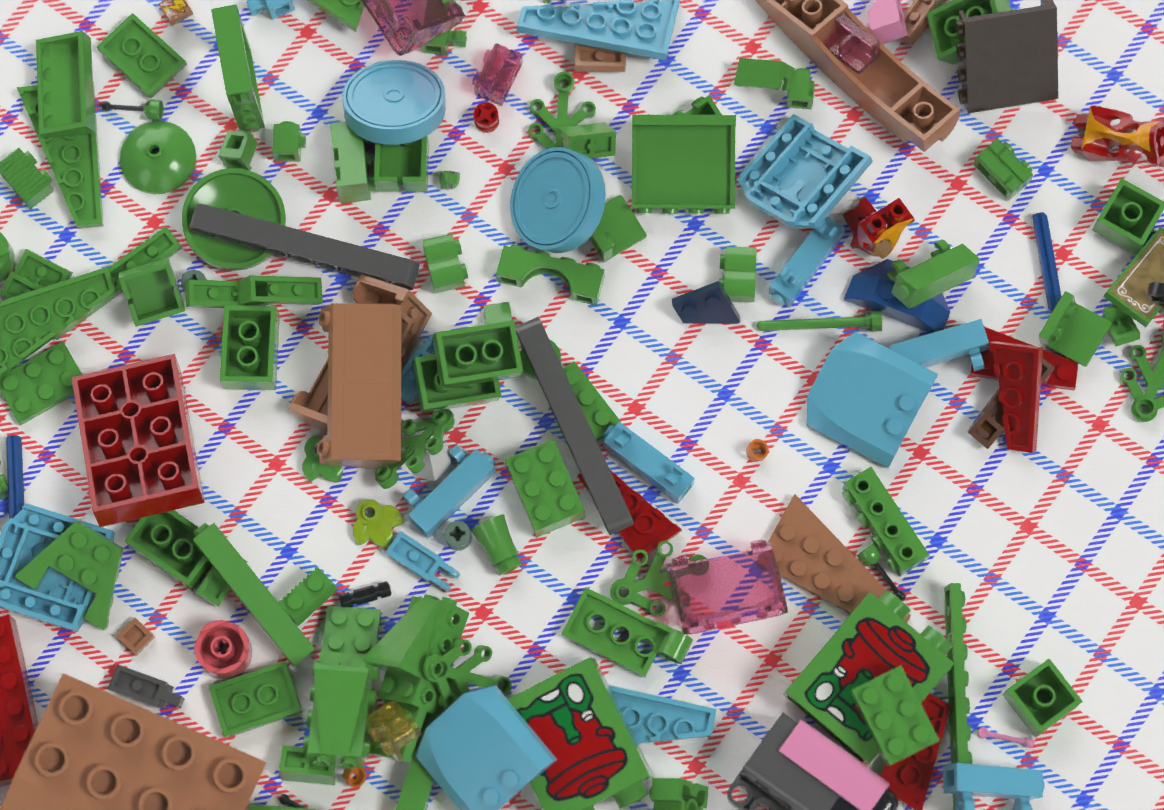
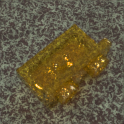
M394 699L366 717L371 726L368 732L374 742L380 741V745L388 757L393 755L398 762L404 760L400 748L422 735L417 723Z

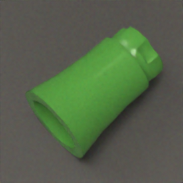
M504 514L486 520L471 529V532L481 544L492 567H495L499 576L522 566Z

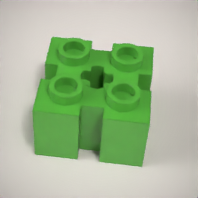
M652 778L649 796L650 800L654 802L653 810L707 809L709 787L692 783V781L682 778Z

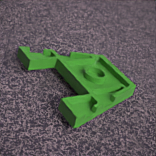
M75 521L20 570L15 578L36 590L39 588L50 567L54 568L96 594L83 619L104 631L109 624L108 618L110 608L113 605V593L115 583L118 580L124 548L82 522Z

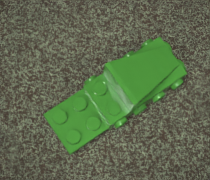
M425 594L423 598L412 596L407 613L365 655L364 662L386 672L377 698L384 701L370 739L371 755L406 763L410 762L426 713L435 715L440 696L436 682L429 681L424 675V663L433 654L443 656L453 649L454 642L462 637L470 613L456 606L457 601L447 597H442L440 600L428 594Z
M327 606L322 651H320L319 660H315L313 666L315 685H311L310 701L313 702V710H308L306 722L307 727H310L309 736L304 737L303 752L307 753L309 763L321 767L332 765L348 769L364 768L365 757L370 756L371 741H367L368 731H373L374 715L370 714L371 706L376 705L377 690L373 689L374 681L379 680L380 669L363 660L365 655L378 643L381 609Z

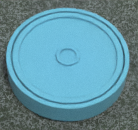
M386 60L370 64L349 78L342 93L344 118L347 125L358 136L379 144L397 145L422 139L438 128L446 113L445 87L441 78L430 68L412 61Z
M563 147L548 148L534 155L519 172L511 193V219L520 238L534 248L551 253L569 252L586 242L596 230L604 212L606 190L601 171L588 156Z

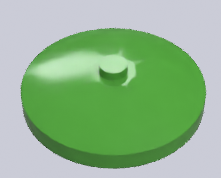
M240 168L221 169L200 179L189 191L182 209L183 233L191 250L207 264L223 270L239 271L253 268L266 261L272 254L191 232L189 227L196 204H205L276 224L286 225L285 207L276 188L261 175Z

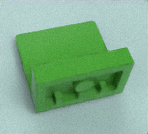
M618 195L605 203L602 218L596 230L590 236L589 241L602 261L606 262L647 238V233L623 196Z
M1065 291L1039 333V340L1044 346L1083 367H1087L1112 323L1077 304L1075 296Z

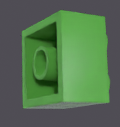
M1121 178L1096 220L1092 231L1137 255L1164 210V201Z
M1050 658L1006 689L1002 694L1035 738L1083 702Z

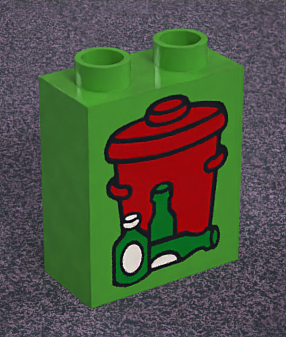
M885 590L879 598L869 592L783 693L787 699L864 765L870 764L880 751L849 691L901 665L921 703L954 664L945 656L953 645L941 633L929 625L919 634L904 621V618L911 611L910 608L888 590Z
M589 657L507 699L557 759L542 774L530 782L543 810H595L594 806L614 797L619 809H622L649 795L643 781L654 775L595 658Z

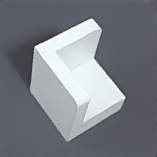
M442 441L443 449L436 455H431L426 449L423 460L425 465L420 472L416 473L418 478L436 481L452 471L446 441Z

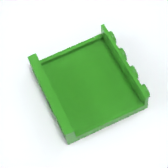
M632 115V208H637V213H652V208H663V213L676 214L678 213V208H688L689 214H704V209H714V214H730V209H735L736 115Z

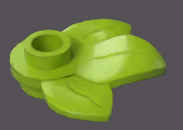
M366 499L357 506V521L353 526L352 532L358 545H362L371 539L378 546L388 548L393 539L392 527L400 526L405 521L402 514L392 505L381 506L373 499ZM368 507L373 508L375 512L371 518L365 515V510Z

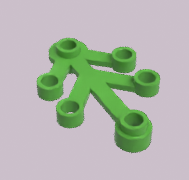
M559 72L554 78L555 90L559 92L557 119L548 111L541 99H534L530 103L531 114L539 116L556 133L555 143L544 133L541 124L532 123L529 126V137L533 140H538L546 149L564 145L563 139L558 135L559 127L577 126L585 118L590 119L596 114L595 104L591 101H586L582 103L581 108L567 119L569 93L574 88V77L569 72ZM567 82L569 86L562 88L560 83ZM539 104L542 106V109L536 111L533 109V106ZM591 107L593 111L586 113L584 108ZM534 128H538L541 132L535 135L531 131Z
M1164 333L1161 336L1163 348L1154 371L1146 358V349L1142 345H1134L1129 351L1130 359L1137 363L1147 384L1145 394H1143L1136 381L1137 373L1134 369L1125 368L1120 374V381L1128 386L1134 399L1131 405V413L1140 422L1153 420L1157 415L1158 409L1164 407V396L1154 399L1157 391L1164 388ZM1134 350H1139V351H1141L1142 356H1141V357H1136V356L1133 354V351H1134ZM1130 373L1133 379H1125L1124 374ZM1140 406L1147 407L1148 413H1142L1139 409Z
M440 409L435 411L430 419L416 423L412 419L402 422L401 431L409 438L401 440V450L405 449L401 453V461L389 466L381 465L375 471V480L383 489L391 488L396 484L399 479L396 471L405 462L407 468L413 474H416L424 468L423 460L426 449L431 455L441 452L443 449L444 433L451 430L455 424L452 411L450 409ZM423 431V432H422L421 434H419V435L412 436V435H414L416 432Z
M661 541L657 545V553L645 578L634 582L640 566L645 565L648 561V554L645 551L635 550L632 553V562L624 578L617 579L612 583L610 596L613 601L621 605L633 602L648 609L654 616H662L666 610L665 604L662 601H652L637 592L650 589L673 600L681 608L687 607L691 602L690 595L685 591L678 592L663 583L691 573L696 576L704 575L709 569V561L701 554H694L688 559L686 564L659 573L666 558L673 553V545L668 541ZM663 544H668L670 547L667 554H662L660 551V547ZM637 553L644 554L643 562H636L635 556ZM697 560H701L703 562V568L701 570H696L694 568V563ZM621 587L628 589V594L625 597H621L618 593ZM681 594L687 597V601L684 604L678 603V597ZM656 603H660L662 606V610L659 613H654L652 609Z
M457 639L453 644V649L445 655L433 654L426 659L423 667L424 675L429 681L436 682L440 692L438 702L441 707L448 709L457 700V696L451 693L446 677L453 679L460 697L464 693L470 692L467 683L484 688L496 685L505 697L509 695L512 683L508 677L495 675L489 678L470 672L482 662H487L491 659L492 649L489 646H476L474 655L456 668L450 667V664L460 656H467L471 652L472 645L468 640Z

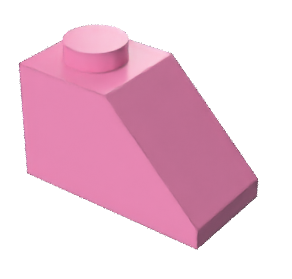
M876 0L867 12L869 22L866 23V28L882 44L908 36L901 0Z

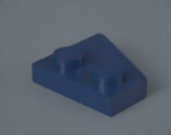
M720 281L672 298V306L683 324L740 323V315Z

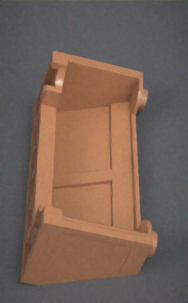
M361 274L352 290L355 303L402 305V371L432 312L410 290ZM328 358L309 393L306 391L298 392L292 398L288 410L298 419L327 433Z
M332 303L322 308L319 314V325L324 332H328L327 435L319 441L317 446L319 464L377 469L381 465L388 466L401 461L402 305Z

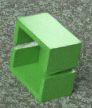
M428 136L414 142L405 143L406 147H401V144L387 145L375 143L374 184L377 192H400V187H404L405 192H428Z
M169 257L119 272V281L125 298L128 300V307L135 327L186 311Z

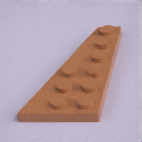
M796 494L793 495L756 564L848 614L855 610L869 592L879 598L886 590ZM908 614V615L904 618V621H905L906 623H907L908 620L910 619L911 615Z

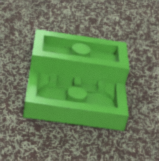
M25 249L15 272H10L0 295L9 299L70 279L73 272L29 249Z

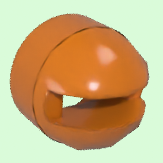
M761 439L751 441L746 448L748 459L755 462L763 460L769 453L768 445ZM761 450V453L754 454L753 451Z
M345 768L342 773V780L345 784L354 788L360 787L366 779L364 768ZM352 773L356 775L355 779L351 778Z

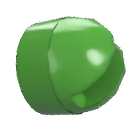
M448 170L440 171L439 181L441 186L446 189L447 184H451V190L455 189L460 182V173Z

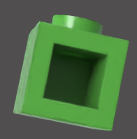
M292 121L274 124L272 154L275 162H301V148H306V133H302L300 125Z

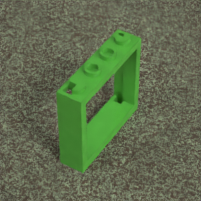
M237 4L213 8L211 13L226 96L239 130H252L255 133L259 129L265 128L251 47Z

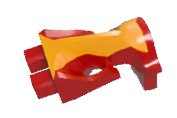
M1095 105L1090 106L1089 113L1077 114L1076 128L1078 131H1085L1084 137L1073 136L1070 147L1074 153L1084 154L1088 161H1128L1127 149L1136 150L1147 157L1149 164L1164 167V117L1156 118L1154 121L1138 122L1134 121L1133 116L1129 113ZM1112 120H1120V122L1116 125L1112 126L1110 124ZM1113 147H1119L1118 152H1109Z
M863 196L859 199V205L856 208L847 210L842 214L853 235L850 247L852 249L857 248L881 259L886 258L892 252L902 231L907 225L915 221V218L900 198L876 211L868 199Z

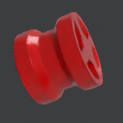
M489 102L478 104L473 111L476 128L483 133L495 131L499 125L497 107Z

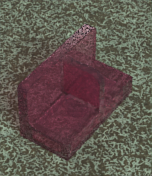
M843 13L835 19L836 31L823 42L837 59L858 74L880 56V41Z

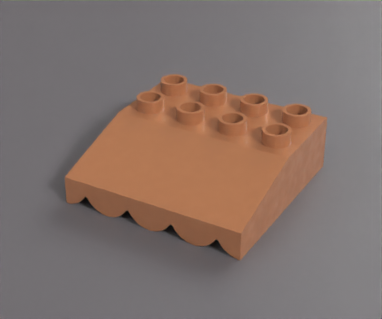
M62 673L15 773L0 810H246L267 762Z

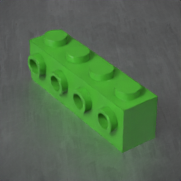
M872 467L844 482L842 488L844 500L849 506L853 505L858 512L856 517L863 528L868 527L873 535L871 536L872 542L879 550L882 549L887 556L885 561L893 573L897 571L901 577L927 561L930 554Z

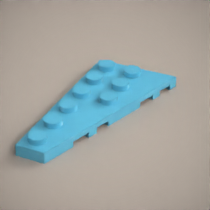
M614 0L593 2V5L579 6V3H570L569 7H555L553 4L522 6L517 23V32L666 60L680 0H649L648 2Z
M609 685L638 744L711 737L717 712L715 708Z

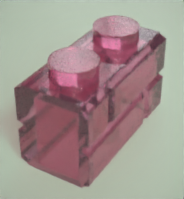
M496 43L492 50L487 49L482 60V63L485 65L481 72L477 71L475 73L472 85L474 86L476 96L503 106L523 64V55L520 52Z

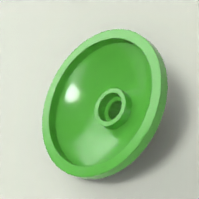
M151 121L138 126L126 137L120 150L119 160L125 178L133 187L148 194H166L175 191L188 181L195 169L197 154L191 137L183 128L167 121ZM153 149H159L157 154H151Z

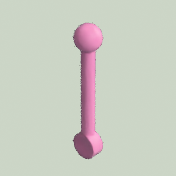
M985 727L978 730V736L982 739L991 737L1024 744L1027 748L1034 746V740L1030 737L1022 739L989 732Z

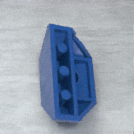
M886 259L853 275L844 301L871 311H882L884 316L929 333L944 330L950 310L943 293L910 309L891 293L895 281H892L887 274L895 269L891 266V263L894 261Z

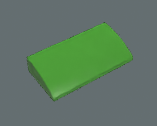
M77 31L36 39L39 135L43 137H60L95 133L91 37L84 31Z

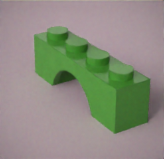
M519 245L503 246L496 272L497 282L522 288L531 278L541 274H550L559 277L567 284L572 300L597 306L605 278V269H601L599 265L595 263H586V265L576 263L574 259L569 257H561L560 259L551 257L549 253L544 251H536L534 253L526 251L524 247Z

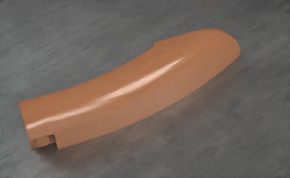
M755 0L785 35L836 86L904 143L910 141L925 152L938 140L943 142L955 128L960 117V109L924 82L892 54L848 8V4L844 1Z

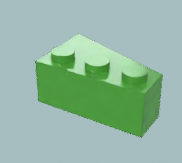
M346 121L330 123L335 159L334 169L336 170L337 177L335 181L341 204L372 200L371 191H375L374 177L368 174V167H372L371 152H366L365 143H370V141L354 133Z

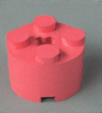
M217 620L205 625L195 641L194 652L198 662L215 678L228 679L236 677L251 663V641L243 629L232 622ZM226 645L227 652L225 654H221L220 652V646Z

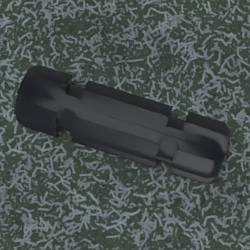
M388 581L377 583L378 586L375 587L370 585L353 590L351 594L349 592L339 595L341 607H353V604L358 606L378 600L377 597L380 596L381 598L389 597L392 594Z

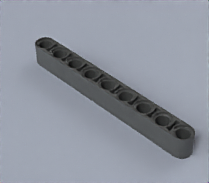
M196 204L189 227L191 232L201 236L358 278L362 274L408 290L414 289L420 267L418 262L205 204Z
M536 317L515 326L518 339L608 534L612 535L634 525L631 514L540 318Z

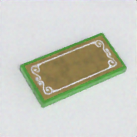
M1161 226L1103 296L1145 328L1162 308V306L1146 299L1149 283H1164V229Z

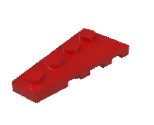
M984 327L988 342L997 341L1033 346ZM989 343V350L980 352L984 362V369L974 371L971 362L970 376L998 380L993 366L995 364L994 354L991 352ZM1043 349V358L1055 369L1041 386L1074 391L1076 388L1078 363Z
M997 341L989 342L991 352L994 354L995 364L993 366L995 376L997 375L1000 389L998 391L999 402L1002 401L1004 415L1002 419L1008 450L1034 453L1037 451L1043 347Z
M611 471L634 522V525L617 532L632 553L640 549L649 555L657 549L659 542L669 541L682 532V529L677 524L671 522L660 510L654 508L643 496L631 489ZM579 473L577 478L589 493L581 473ZM637 553L635 556L638 561L645 558L643 553Z
M931 693L921 702V705L940 741L890 766L885 764L879 774L880 777L890 783L887 788L894 792L898 801L913 810H923L932 771L936 763L938 749L951 705Z

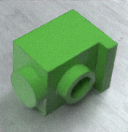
M797 68L792 74L786 108L812 110L815 81H810L811 71L809 69Z
M228 130L218 157L226 168H240L251 171L250 163L258 143L249 131Z

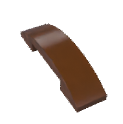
M1043 357L1041 385L1055 369ZM1000 389L991 397L967 431L986 449H989L1004 431L1002 419L1004 415L1002 401L999 402L998 396Z

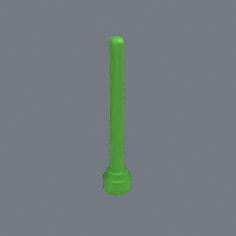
M871 311V314H865L862 317L759 321L756 327L759 331L866 327V329H871V332L882 331V311Z

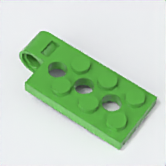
M585 587L561 633L562 637L644 678L657 654L681 665L693 642V639L687 634L659 621L655 622ZM598 616L604 619L605 626L601 630H594L590 627L589 623L593 617ZM622 628L628 631L629 638L625 642H618L614 639L613 634L617 629ZM647 640L652 643L653 650L651 653L642 654L639 652L637 646L641 641Z

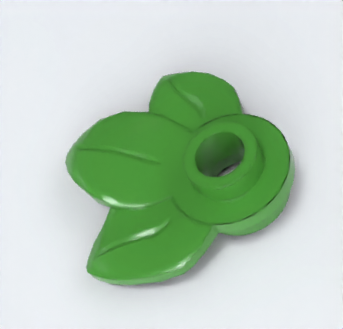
M323 436L309 438L304 446L306 454L302 464L304 476L309 482L314 481L319 475L328 481L340 482L343 473L342 466L319 464V455L313 451V446L318 444Z

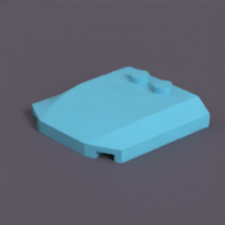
M792 114L737 180L750 205L788 227L817 228L873 163L870 155L853 146L847 148L814 129L811 123Z
M854 332L831 349L807 395V425L889 468L938 374L868 337Z
M26 503L13 519L10 518L4 524L0 534V608L78 633L85 622L83 617L93 601L94 592L50 567L39 588L36 590L16 579L15 576L75 521L82 522L114 541L115 532Z
M496 685L464 693L426 728L416 754L417 759L459 810H500L525 786L557 760Z

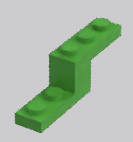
M249 275L238 281L187 280L185 281L186 307L224 308V305L267 306L269 304L319 305L323 303L322 280L319 277Z

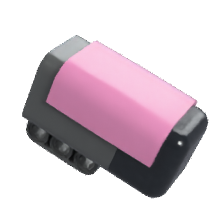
M784 712L779 716L727 791L728 803L736 810H754V807L759 804L766 805L769 810H897L898 808L897 796L887 788L890 783L803 720L798 723ZM735 788L744 789L747 793V799L743 802L735 801L732 798V791Z

